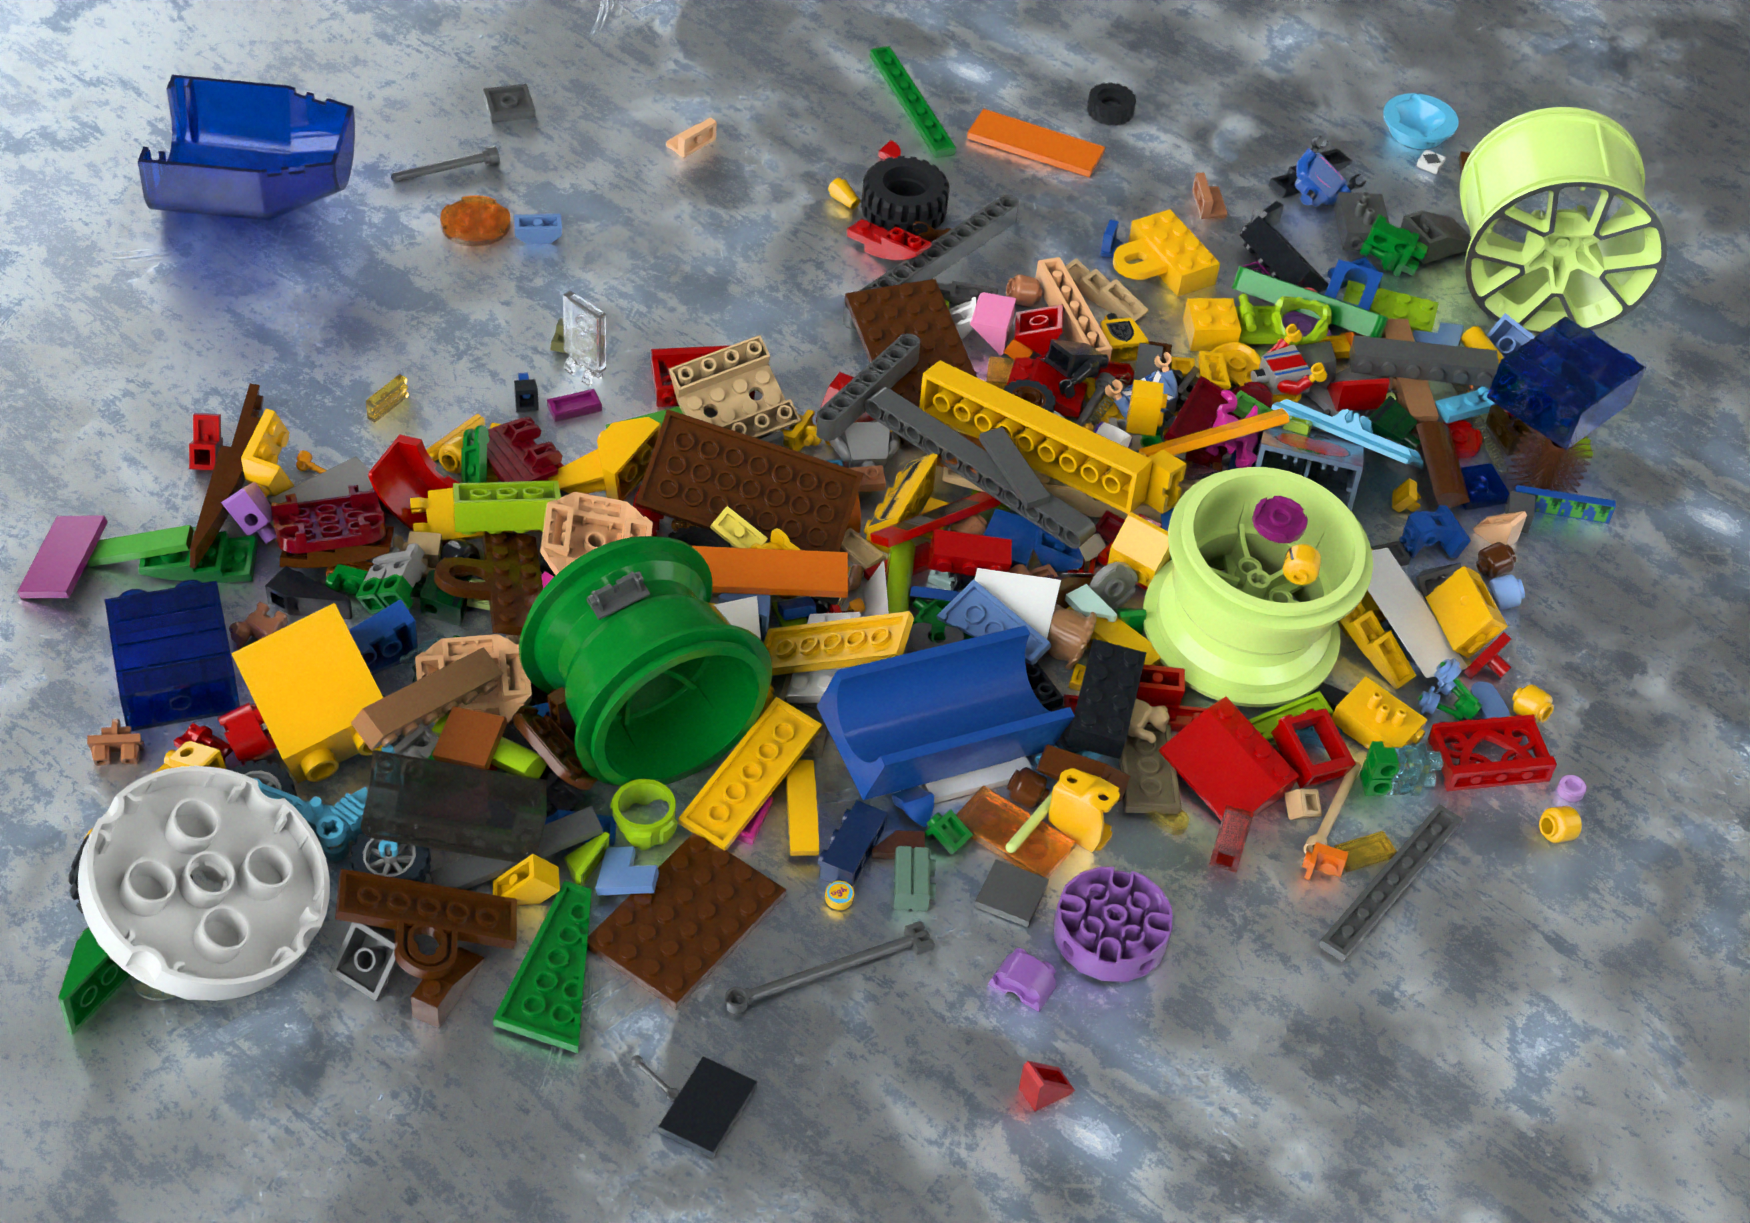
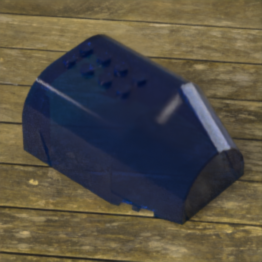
M172 75L166 88L172 122V141L169 157L166 160L165 151H158L159 159L152 160L149 148L143 146L138 159L144 200L147 207L151 210L270 221L346 188L354 156V106L330 98L323 102L315 99L314 93L307 92L306 96L296 93V88L289 85Z

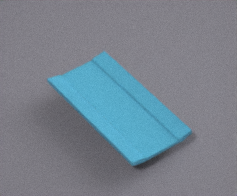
M1288 399L1276 402L1271 407L1273 410L1283 408L1288 413V416L1312 421V426L1402 463L1411 464L1420 469L1424 467V461L1421 459L1418 451L1374 434L1372 421L1364 415L1360 417L1359 413H1354L1353 415V411L1342 409L1332 417Z

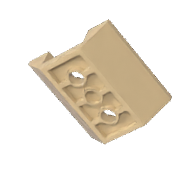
M761 335L669 368L676 399L684 415L755 438L763 437L801 422L792 400L785 399L769 366L770 354ZM758 391L762 394V399L753 400L750 398L749 393ZM706 408H713L717 411V415L710 418L703 411Z

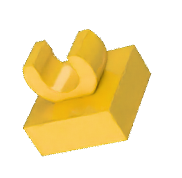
M1409 478L1392 491V509L1398 513L1406 508L1411 512H1415L1421 507L1416 502L1421 498L1420 494L1417 493V482Z

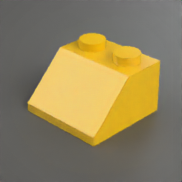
M1130 512L1111 546L1107 565L1114 562H1125L1135 570L1138 583L1148 587L1156 573L1170 560L1168 531Z

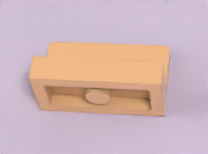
M710 117L666 141V146L685 158L716 140L717 121Z

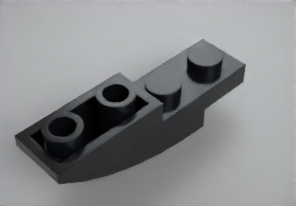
M1038 662L1034 665H1026L1029 683L1039 702L1051 712L1064 709V697ZM1071 721L1055 745L1060 749L1078 753L1084 750L1066 745L1072 724Z
M507 723L502 737L536 752L525 737ZM548 764L536 785L527 781L550 800L552 806L557 811H571L584 798V794L578 788L562 780Z

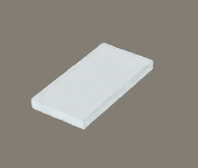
M1023 756L1009 762L923 784L922 787L925 791L934 794V804L1008 785L1016 769L1020 771L1025 767L1032 770L1033 768L1027 757Z

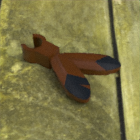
M923 221L913 223L914 230L920 234L918 236L929 242H933L951 230V228L935 230Z

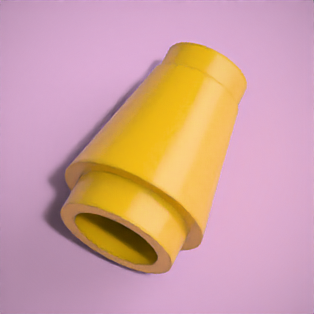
M838 177L830 183L828 191L832 198L851 210L858 207L861 200L846 179Z

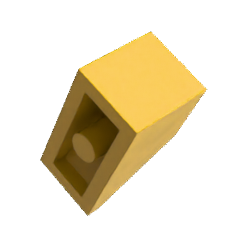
M531 854L493 880V895L517 899V906L541 904L560 891L559 867L535 854Z

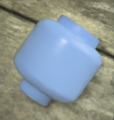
M1512 574L1493 578L1489 582L1488 591L1499 611L1518 607L1522 599L1525 598L1521 579H1516Z

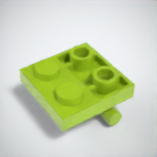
M1247 294L1239 295L1238 298L1241 306H1235L1241 326L1239 343L1245 345L1276 344L1279 338L1272 328V313L1275 312V306H1253L1249 302Z

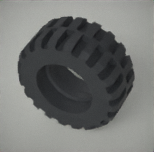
M898 156L897 158H886L885 161L880 160L864 176L861 200L862 213L867 221L888 231L898 227L918 236L920 234L914 230V222L923 221L934 229H937L944 222L948 207L949 182L936 165H930L929 161L924 159L921 161L917 157L905 158V156Z

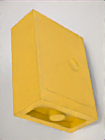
M1466 566L1456 570L1452 576L1425 597L1453 651L1467 658L1474 655L1508 627L1480 574Z
M1366 676L1336 706L1331 717L1336 726L1368 750L1372 741H1383L1384 747L1395 748L1397 758L1401 760L1410 752L1412 748L1410 745L1412 743L1417 745L1426 733L1423 728L1428 720Z

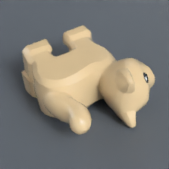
M1136 698L1127 735L1154 743L1156 736L1144 728L1150 722L1158 730L1165 733L1166 725L1169 721L1168 709L1165 706L1152 707L1147 702Z

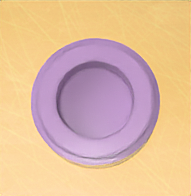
M1575 775L1563 776L1557 786L1559 796L1569 802L1582 800L1587 790L1585 782Z

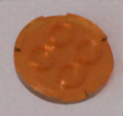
M480 195L461 197L460 201L446 205L440 215V226L443 234L451 241L465 246L477 247L493 244L505 237L511 225L510 213L507 208L496 203V199Z

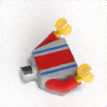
M1290 324L1286 327L1287 337L1285 339L1281 338L1261 357L1259 369L1251 371L1252 382L1265 383L1273 395L1288 394L1298 396L1301 393H1308L1310 387L1314 385V381L1323 382L1327 378V373L1322 363H1315L1310 369L1295 345H1289L1291 342H1299L1302 339L1300 329L1297 330L1295 324Z

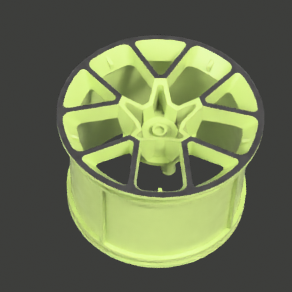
M1575 107L1545 108L1522 114L1501 124L1486 135L1471 152L1460 179L1461 206L1471 236L1465 258L1466 282L1479 308L1494 321L1498 322L1506 313L1530 333L1560 336L1576 335L1599 329L1617 321L1635 309L1652 292L1665 267L1667 239L1660 218L1646 201L1644 192L1645 170L1641 153L1633 137L1624 127L1605 115L1587 109ZM1567 187H1579L1581 191L1588 187L1598 189L1601 195L1590 218L1587 215V208L1583 205H1578L1577 210L1575 207L1573 209L1557 210L1559 192ZM1545 191L1549 192L1546 214L1544 211L1540 213V210H1535L1529 214L1515 207L1517 203L1528 197ZM1617 196L1624 203L1608 221L1604 222L1613 197ZM1499 218H1502L1527 229L1525 243L1512 241L1493 232L1494 224Z

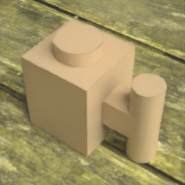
M410 531L408 542H403L402 551H406L409 544L416 543L425 553L421 561L427 567L421 578H427L429 571L435 570L436 565L441 561L440 556L443 548L442 534Z

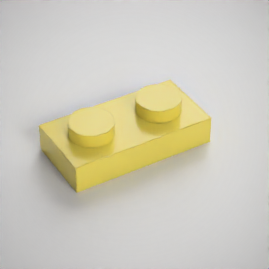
M728 506L710 526L714 532L735 548H750L754 543L762 545L768 540L765 535Z

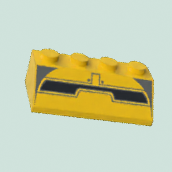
M932 453L907 463L904 470L897 473L894 486L887 489L884 502L877 505L874 518L867 521L864 528V534H867L866 540L878 550L889 553L888 547L871 542L870 533L920 514L934 490L937 454Z

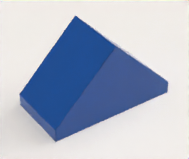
M1037 529L1034 551L1042 566L1050 564L1055 572L1082 567L1084 557L1079 548L1073 549L1043 529Z

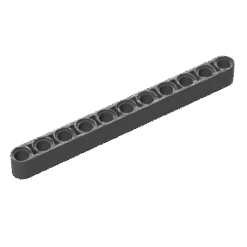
M1012 195L999 197L933 241L931 247L917 257L904 260L859 291L933 279L1012 226L1017 219L1019 200ZM844 302L843 324L848 328L856 329L846 302Z
M882 387L864 402L866 412L873 419L928 455L932 453L938 456L941 455L942 460L940 462L1067 546L1078 549L1095 534L1096 527L1090 518L1048 492L1050 495L1048 503L1026 509L987 451L891 389ZM955 457V458L957 459L958 463H957V464H951L950 462L947 463V462L945 461V459L948 461V460H950V459H952V458ZM973 467L977 474L972 472L970 468Z

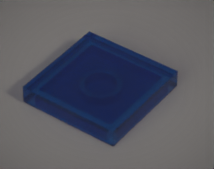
M1492 463L1461 467L1470 502L1462 504L1465 510L1506 504L1509 491Z

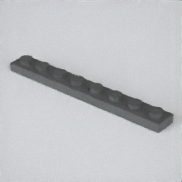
M1438 804L1324 935L1318 947L1339 961L1344 962L1458 829L1463 818Z

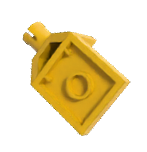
M267 408L241 457L245 480L248 484L256 482L266 498L269 495L275 497L295 487L281 466L277 465L278 456L282 448L287 445L290 432L276 412Z

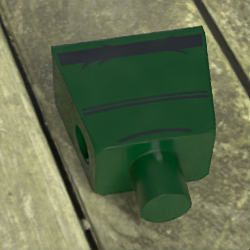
M1391 395L1369 417V420L1372 421L1374 434L1413 450L1421 443L1418 438L1411 434L1417 424V420Z
M435 570L429 571L425 583H415L410 597L420 599V610L423 615L461 627L468 609L467 598L453 596L442 591L434 582ZM474 575L455 578L462 581H470L474 578Z

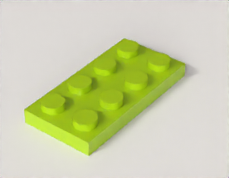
M1348 280L1343 301L1358 305L1366 285ZM1379 288L1369 311L1386 316L1388 319H1408L1412 333L1414 330L1432 332L1439 303Z

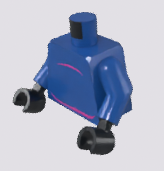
M1316 136L1312 139L1311 149L1308 148L1296 164V176L1298 178L1295 187L1302 194L1300 200L1304 205L1312 204L1315 207L1320 204L1325 206L1333 205L1336 203L1338 192L1352 193L1351 190L1358 189L1366 183L1364 181L1360 185L1356 184V177L1361 175L1357 174L1351 177L1350 184L1346 185L1347 180L1320 152H1317L1318 149H1325L1329 143L1327 140L1319 146L1318 141L1322 136Z

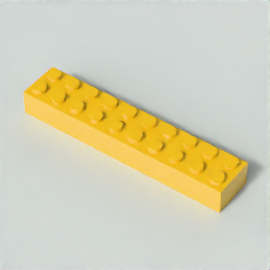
M938 361L923 373L919 408L954 431L979 438L980 433L1003 427L1031 468L1127 514L1133 512L1145 501L1152 459L943 361Z

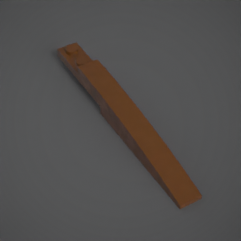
M249 384L231 447L220 446L190 546V568H196L229 515V512L221 502L242 489L245 482L241 457L261 419L259 411H257L262 410L264 396L259 395L260 385Z

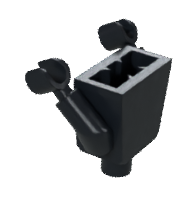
M1051 339L1048 354L1045 355L1046 358L1038 359L1051 365L1066 378H1071L1064 379L1059 383L1061 395L1065 393L1066 398H1071L1075 395L1074 385H1079L1086 378H1096L1100 368H1107L1109 363L1107 354H1101L1087 343Z

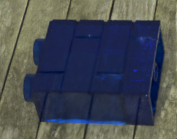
M1565 316L1500 361L1487 398L1565 450H1568L1632 402L1646 367L1637 362L1632 355L1621 352L1599 338L1591 329L1583 328Z
M185 580L177 584L175 588L151 592L131 589L123 592L119 597L104 599L120 702L125 725L131 726V732L221 716L240 707L217 581L202 583L198 580Z

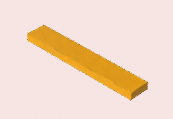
M1281 408L1138 449V452H1144L1146 457H1149L1164 449L1175 456L1287 424L1290 420L1288 413Z

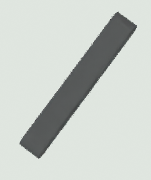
M914 334L901 335L817 412V437L825 441L836 439L866 411L864 402L882 387L890 389L919 361V337Z

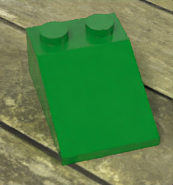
M90 927L81 933L76 942L58 996L66 1028L71 1035L131 976V974L111 959L98 944Z

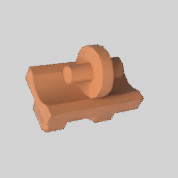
M113 719L111 727H102L101 735L87 736V744L92 752L93 761L97 766L111 764V752H121V762L123 764H137L140 751H144V741H142L141 734H131V726L121 727L120 719Z

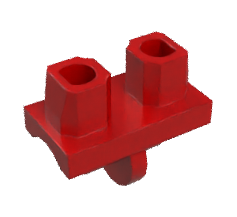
M192 723L182 736L174 740V746L180 748L187 741H192L218 749L221 752L224 764H226L225 758L233 752L230 744L213 735L212 729L205 725L199 727Z

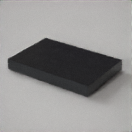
M703 1056L659 1124L658 1133L708 1157L714 1158L757 1088V1081Z

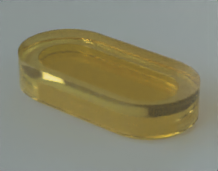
M1182 809L1178 811V814H1160L1154 810L1144 813L1168 834L1181 835L1188 828L1189 817Z

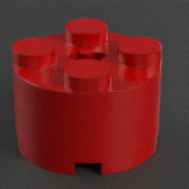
M248 702L218 717L220 726H224L226 730L224 734L237 759L241 761L242 766L246 765L245 762L253 760L255 763L275 753L274 749L277 747L268 728L264 729L262 725L265 722L256 703L251 705Z

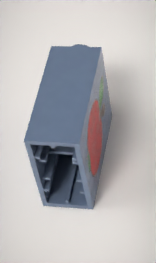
M1283 425L1263 430L1254 467L1276 468L1304 476L1332 492L1352 512L1363 470L1364 447L1331 433L1311 429L1307 435L1285 430Z

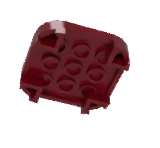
M358 485L348 486L349 495L297 502L296 494L293 493L285 495L286 501L283 503L272 502L271 510L278 546L281 550L288 553H310L359 546L380 540L386 535L384 511L381 510L378 495L374 488L370 491H359Z

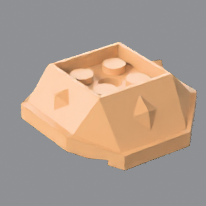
M573 492L558 500L555 499L547 503L540 553L554 574L557 575L571 562L602 545L624 538L651 536L653 522L646 516L643 517L627 501Z
M498 634L442 638L428 650L415 657L418 681L484 647L504 674L496 681L498 686L486 695L481 692L474 701L467 705H464L462 702L459 704V707L505 716L508 724L511 726L514 723L513 715L520 706H527L532 700L531 681L526 676L519 659V644L516 645ZM441 713L434 723L443 717L444 713Z

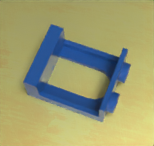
M1339 259L1325 295L1336 299L1344 278L1362 283L1366 287L1359 304L1355 306L1370 310L1376 292L1380 288L1383 273Z

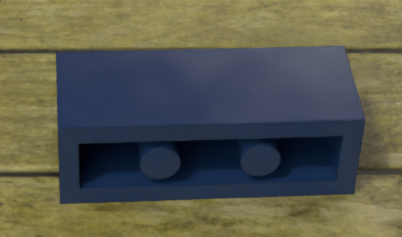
M856 800L852 809L845 811L840 830H834L830 839L829 849H824L818 859V866H821L820 879L830 883L844 881L854 887L872 855V849L877 846L886 830L888 812Z

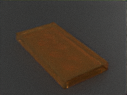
M984 785L956 814L973 834L970 837L971 839L1016 867L1047 879L1073 851L1076 845V841L1041 821L1014 853L1007 852L1006 844L1030 818L1031 814Z

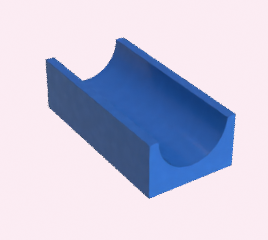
M1026 625L836 671L817 708L863 801L1009 762L1023 756L1039 754L1043 752L1045 745H1055L1075 715L1070 707L1051 712L1035 696L1028 680L1025 665L1026 644L1030 636Z

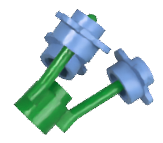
M1455 658L1451 660L1446 659L1437 666V671L1434 675L1439 680L1437 682L1439 689L1436 693L1434 692L1435 687L1431 686L1429 692L1423 691L1418 697L1417 705L1421 707L1419 714L1422 716L1425 712L1433 714L1437 708L1461 721L1463 718L1466 720L1472 719L1481 709L1482 704L1478 702L1479 699L1457 677L1462 670L1459 667L1460 663ZM1441 692L1446 697L1452 693L1458 697L1453 704L1457 708L1456 710L1439 703V694Z

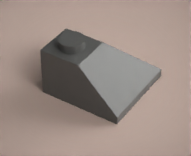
M352 922L329 972L374 1001H379L397 963L394 955L395 930Z

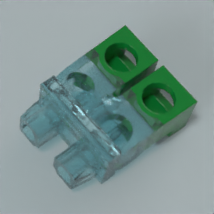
M1372 741L1359 774L1365 796L1404 795L1409 792L1411 796H1419L1422 788L1434 787L1436 783L1434 770L1442 769L1443 759L1440 751L1428 752L1425 743H1417L1416 746L1405 745L1402 748L1384 747L1383 741Z

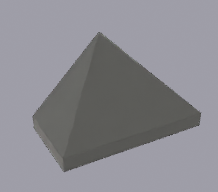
M1461 563L1422 570L1416 577L1419 591L1426 600V596L1452 576L1456 570L1462 567Z

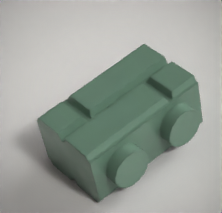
M898 846L896 848L894 858L895 910L909 911V909H912L913 911H927L930 900H935L936 883H930V877H935L936 860L930 859L929 848L915 847L913 849L908 846Z

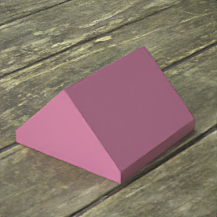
M983 292L979 294L970 325L1002 356L1004 355L1013 326L1016 298Z

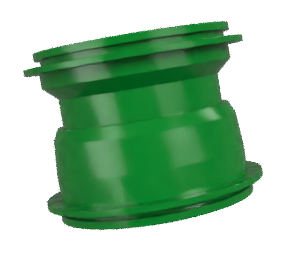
M637 536L616 540L587 552L562 569L543 588L530 608L521 632L519 659L526 676L537 688L550 694L552 689L557 690L562 687L565 690L566 705L576 725L575 750L577 757L588 774L609 785L622 787L624 784L638 779L655 780L667 785L703 770L729 752L747 734L759 717L767 699L772 678V661L769 651L755 634L744 628L733 626L715 606L710 604L713 581L709 566L694 547L683 541L667 537ZM631 571L634 573L640 571L644 579L643 583L650 592V595L598 620L586 600L588 596L592 595L591 591H596L608 584L614 586L616 585V580L629 575Z

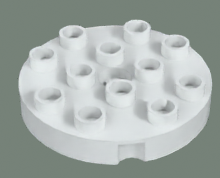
M181 766L161 770L142 777L125 787L115 796L108 811L101 818L97 819L83 848L78 871V891L85 919L98 944L122 969L141 982L165 993L179 996L186 1000L216 1001L234 999L261 991L277 982L296 966L324 922L330 897V879L326 857L317 836L306 819L285 798L272 799L261 792L257 780L234 771L207 766ZM198 870L202 871L209 880L220 883L221 890L218 892L202 890L192 881L191 873Z

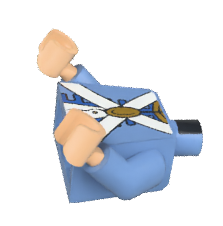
M1165 352L1164 358L1166 363L1160 361L1159 355L1154 360L1155 365L1158 368H1162L1163 372L1160 373L1157 370L1141 380L1164 383L1163 393L1167 394L1166 409L1161 408L1160 412H1164L1162 424L1169 428L1176 418L1174 413L1176 412V402L1179 396L1173 370L1169 369L1168 366L1172 358L1168 352ZM1115 379L1112 381V385L1116 391L1110 385H1107L1105 393L1115 398L1116 406L1123 417L1127 419L1133 384L1122 390V383Z

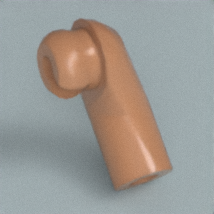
M856 564L851 567L848 577V592L860 587L864 568L861 565Z

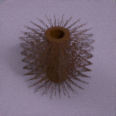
M1558 418L1557 433H1555V425L1553 434L1544 425L1548 434L1544 432L1545 436L1539 437L1535 433H1529L1525 443L1524 437L1519 438L1524 444L1516 445L1521 451H1514L1513 453L1518 458L1511 459L1514 463L1516 459L1517 465H1508V467L1512 468L1513 466V469H1515L1516 466H1519L1516 470L1520 472L1506 473H1516L1515 475L1526 473L1525 475L1528 476H1525V478L1530 479L1521 477L1507 480H1529L1522 483V485L1531 483L1535 486L1534 488L1552 490V487H1554L1557 491H1559V488H1563L1566 493H1569L1566 489L1576 491L1572 486L1573 482L1574 486H1581L1576 479H1579V472H1585L1583 465H1590V463L1586 460L1584 461L1586 454L1581 457L1576 454L1589 450L1576 451L1579 449H1572L1582 446V444H1571L1580 439L1570 441L1571 437H1566L1568 433L1562 435V431L1559 434Z

